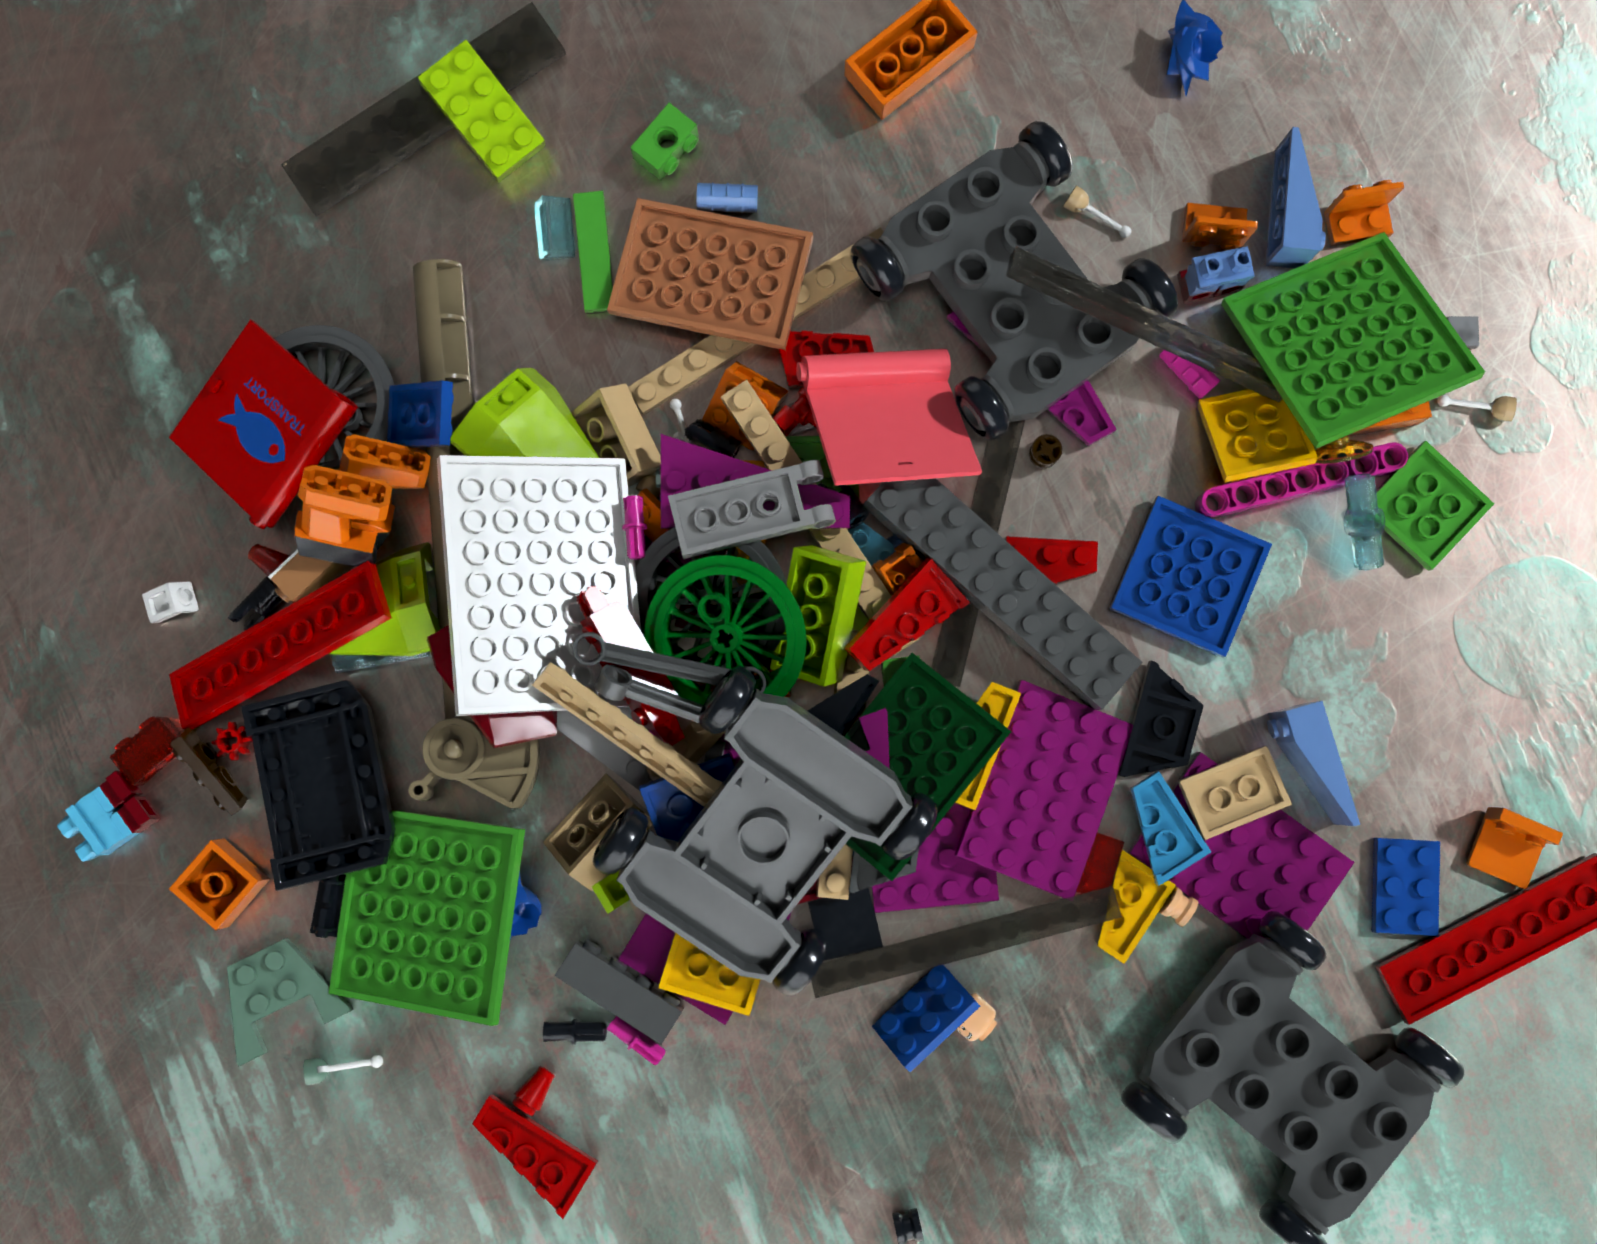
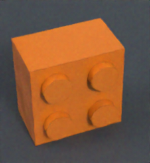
M225 838L214 839L204 847L171 885L169 890L212 928L220 930L230 927L270 878Z

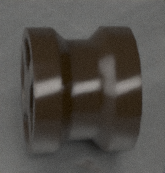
M1045 434L1039 436L1029 449L1030 461L1038 468L1046 469L1052 467L1062 455V444L1053 435Z

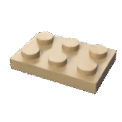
M1262 746L1177 781L1203 840L1292 805L1267 746Z

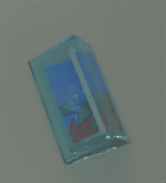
M542 195L534 203L539 260L574 258L575 246L570 198Z

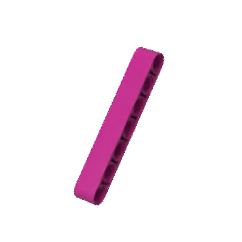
M1392 442L1371 447L1370 449H1363L1364 452L1359 454L1351 452L1346 454L1347 457L1338 458L1336 456L1316 461L1315 464L1213 487L1196 499L1195 511L1215 519L1388 475L1402 468L1407 463L1408 452L1402 444ZM1385 452L1393 457V465H1389L1385 461ZM1355 460L1363 463L1364 473L1356 470ZM1326 467L1334 471V481L1326 477ZM1297 474L1305 479V488H1301L1296 484L1295 476ZM1266 482L1275 485L1277 491L1275 496L1270 495L1266 491ZM1237 489L1243 490L1246 493V503L1237 500ZM1207 497H1212L1217 501V511L1210 510L1207 507Z

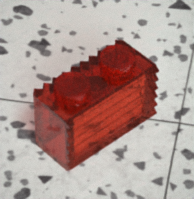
M155 716L146 719L140 724L139 733L135 734L132 738L127 737L121 740L114 747L116 751L109 758L132 786H143L176 758L170 743L177 736L179 730L168 717L155 718Z

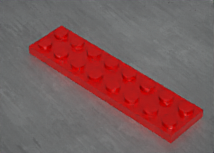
M369 561L364 562L170 673L169 677L182 729L187 727L191 729L197 728L390 620L392 617L376 564L373 565Z
M1593 853L1440 932L1438 936H1432L1376 965L1375 968L1404 1023L1410 1025L1596 929L1597 853Z

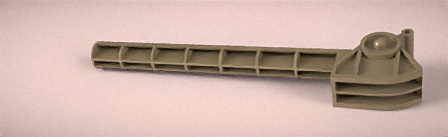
M431 259L418 262L413 266L421 382L440 380L453 382L454 402L451 414L453 433L473 407L463 266L454 260ZM451 443L450 446L426 447V453L431 456L428 472V489L437 615L440 630L449 625L437 458L440 455L465 456ZM442 678L445 720L435 724L424 738L422 754L430 771L422 781L417 780L410 784L408 789L409 795L415 800L428 801L434 795L433 787L441 778L453 782H461L513 810L522 809L534 788L539 772V739L493 748L470 715L456 716L454 693Z

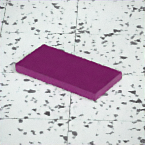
M646 913L618 960L655 983L660 984L675 932ZM673 993L726 1025L733 1011Z

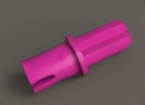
M627 496L623 498L625 524L622 525V530L626 531L627 556L632 560L645 558L644 530L647 529V524L644 523L643 497Z
M617 1016L606 1028L626 1043L628 1050L632 1048L653 1065H657L665 1055L666 1051L663 1047Z

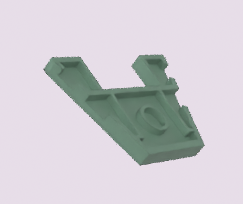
M288 938L227 967L238 1067L268 1052L255 1023L263 1017L308 995L312 996L324 1024L354 1010L352 1005L341 996L329 994L330 982L326 981L314 969L315 966Z

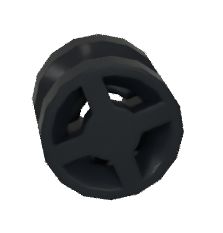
M917 1208L910 1209L907 1214L892 1213L898 1244H906L911 1240L916 1242L924 1241Z

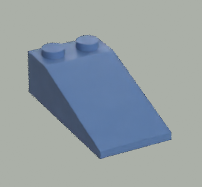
M1292 127L1275 149L1266 266L1295 269L1313 260L1314 256L1324 248L1326 233L1322 231L1323 220L1299 127Z
M1323 701L1303 703L1268 713L1270 720L1267 721V727L1271 737L1276 739L1277 744L1332 823L1345 826L1360 825Z

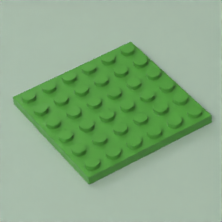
M1385 232L1224 297L1221 306L1315 449L1477 381L1485 373L1482 366Z
M392 810L396 830L387 864L346 874L329 994L489 1026L498 1025L525 829Z

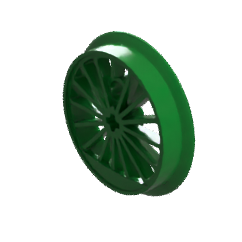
M730 555L708 556L689 562L677 569L657 590L649 606L645 622V639L654 653L681 658L712 645L713 649L700 662L706 663L718 651L719 654L714 665L720 667L726 654V668L729 669L733 668V656L737 666H746L743 655L765 676L766 688L763 692L765 694L785 697L795 684L803 667L807 644L806 628L801 609L795 597L785 583L773 572L754 561ZM725 575V594L715 592L709 576ZM732 576L746 579L747 583L733 616ZM699 579L702 580L708 594L701 600L689 589ZM754 583L767 594L739 621ZM682 594L694 604L700 618L676 608V604ZM770 598L777 605L780 613L743 627ZM710 599H715L721 604L722 611L720 615H714L708 609ZM672 614L711 632L671 631ZM783 617L786 634L746 633V631ZM724 633H731L733 639L724 641L722 635ZM670 637L710 638V641L674 654ZM747 639L787 640L786 654L783 656ZM747 648L783 664L781 667L770 672ZM667 675L680 697L704 705L711 694L713 685L706 684L705 689H703L692 680ZM760 677L755 679L756 684L754 689H758L761 685Z

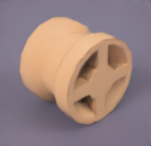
M1175 887L1159 913L1165 917L1171 916L1175 919L1177 925L1183 927L1195 913L1198 900L1193 897L1187 898L1183 895L1181 889Z

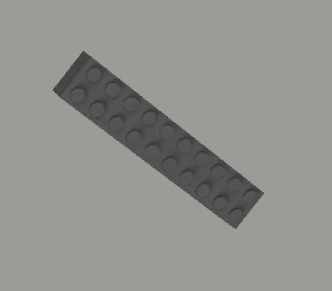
M936 478L882 482L864 502V507L901 541L912 545L919 557L923 560L926 558L933 559L972 604L1088 707L1095 710L1104 709L1142 664L1140 659Z

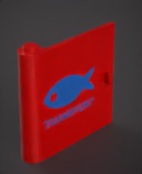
M250 319L169 438L250 515L249 521L260 529H265L266 527L274 528L298 494L304 468L320 463L356 412L358 406L345 395L324 384L261 326Z

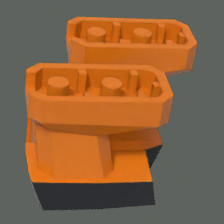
M356 434L346 436L338 470L318 465L304 468L298 497L303 501V511L298 510L295 522V539L299 555L353 566H359L366 561L374 565L377 551L391 531L395 506L392 505V489H424L431 456L424 450Z

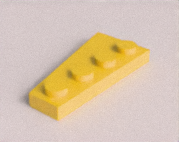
M991 682L976 704L1008 728L1021 693ZM1000 747L955 803L976 810Z

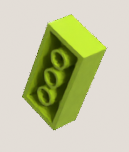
M466 39L418 76L421 86L498 183L545 147L544 138Z
M813 545L793 548L787 587L792 592L801 609L807 638L806 654L798 677L799 679L823 687L842 682L848 653L844 648L851 639L866 566L865 560ZM781 640L774 652L785 656L787 640ZM772 659L770 669L775 670L781 667L783 663Z

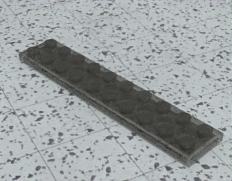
M533 2L469 42L507 92H510L567 55L564 47ZM416 76L283 162L281 166L317 217L450 131L454 126L421 86L418 76Z

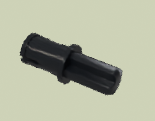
M573 1019L572 1022H544L543 1042H571L572 1045H576V1042H603L607 1037V1026L604 1022H577V1019Z

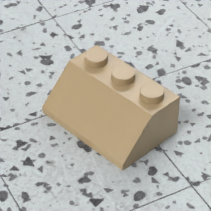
M627 384L599 388L571 412L599 458L625 459L628 487L640 482L643 477L654 474L658 468H661L659 451Z
M606 773L543 843L569 876L592 891L591 886L606 876V874L594 867L593 855L616 818L624 810L636 808L647 816V829L653 823L649 813L642 805Z

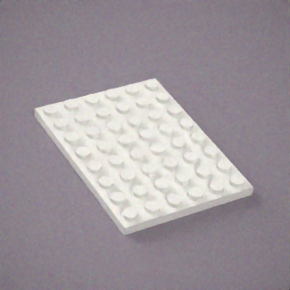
M440 455L437 458L456 716L566 710L532 686L538 675L550 662L557 667L563 668L571 677L584 686L591 688L595 694L617 708L629 707L626 700L614 701L607 699L595 689V682L602 670L600 663L591 666L583 665L573 655V643L582 634L583 627L580 621L585 619L576 597L579 596L582 590L585 591L588 586L599 587L602 590L601 593H604L610 604L615 601L625 603L641 631L635 560L627 556L626 531L622 530V525L625 524L623 498L629 496L625 459ZM585 638L579 641L577 652L582 659L586 661L593 660L599 656L593 644L588 643Z

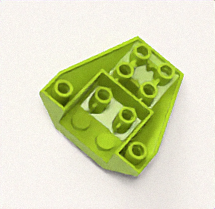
M517 368L474 404L450 438V443L465 456L599 458L557 389L534 368Z
M426 542L400 549L376 563L392 618L329 654L414 656L430 651L427 637L439 631L440 625L439 620L430 610L426 572L434 569L431 544Z

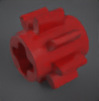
M228 722V729L216 728L218 736L211 743L217 745L220 749L217 754L218 757H225L229 753L231 761H238L239 753L250 755L251 752L248 747L250 742L253 741L251 737H247L245 726H241L237 730L236 722ZM237 737V743L230 745V739Z

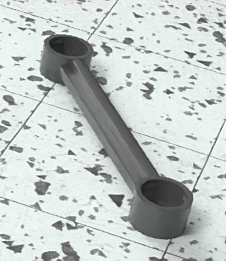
M594 632L580 634L573 643L575 659L587 666L595 665L602 661L715 686L730 670L729 668L604 642L603 638ZM590 636L599 641L601 652L597 658L586 661L579 656L577 646L582 638ZM744 666L747 670L758 674L761 679V685L758 689L763 693L766 688V679L763 673L755 667Z
M603 666L595 682L597 692L607 699L620 701L627 697L699 723V713L703 704L633 680L632 676L619 666Z

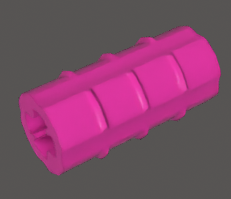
M1180 337L1175 339L1159 354V357L1168 365V368L1199 399H1202L1221 381L1212 372V369H1209Z

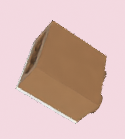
M297 549L268 577L277 585L275 592L285 602L289 603L291 601L294 603L349 572L354 566L299 555Z

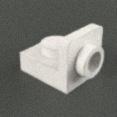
M191 582L166 583L142 594L150 623H160L181 613H193L199 610Z

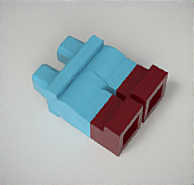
M114 771L106 777L104 783L82 797L75 805L67 808L65 811L68 815L57 825L66 838H72L81 832L86 839L74 848L75 853L83 862L90 861L98 856L110 855L117 848L161 819L147 798L140 796L143 794L127 771Z

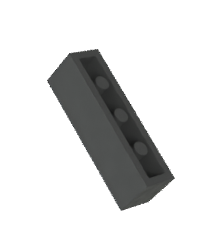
M586 939L584 943L580 940L577 941L555 976L662 1045L684 1009L683 1006L679 1005L681 1000L669 991H665L662 994L653 988L655 983L646 976L638 974L636 977L627 971L628 965L618 960V958L612 956L610 960L600 954L602 949L590 940Z

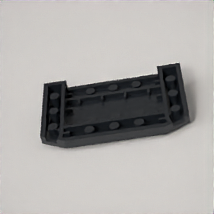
M343 680L241 706L246 735L251 737L253 741L274 859H270L275 890L281 891L387 864L396 828L372 709L351 681Z

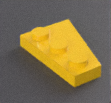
M1121 850L1097 946L1125 964L1176 885L1168 880L1160 886H1156L1152 869L1124 850Z

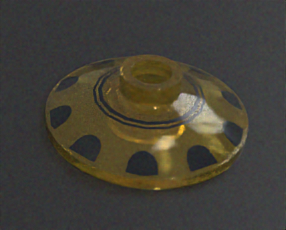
M1347 435L1316 449L1318 457L1316 463H1339L1358 459L1372 453L1374 448L1371 443L1349 440Z

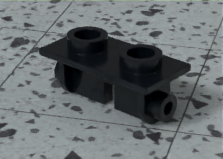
M346 874L319 881L310 933H314L316 937H337Z

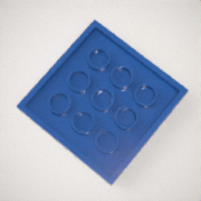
M1157 496L1109 609L1222 658L1226 657L1272 544Z

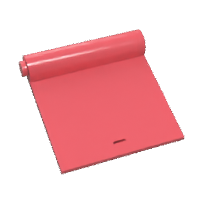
M947 349L803 356L801 362L797 363V379L803 383L835 486L981 475L982 469L948 383L951 361Z

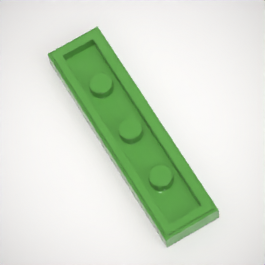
M602 190L574 193L573 200L585 313L607 311L613 289L604 192Z

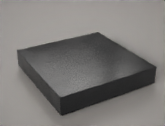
M869 888L855 893L849 892L848 900L819 898L808 901L814 930L821 933L827 942V951L823 961L883 946Z

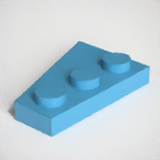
M1156 771L1130 788L1156 886H1160L1211 853V850L1159 771Z

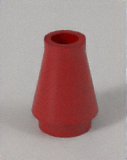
M539 1066L537 1071L514 1093L515 1098L512 1103L533 1117L536 1111L541 1110L555 1075L546 1068Z

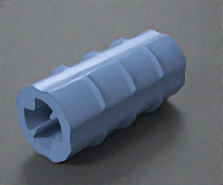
M713 182L697 183V210L723 211L726 213H757L758 185H744L743 183L714 184Z

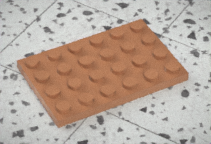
M637 198L607 311L611 315L786 350L814 238L813 232Z

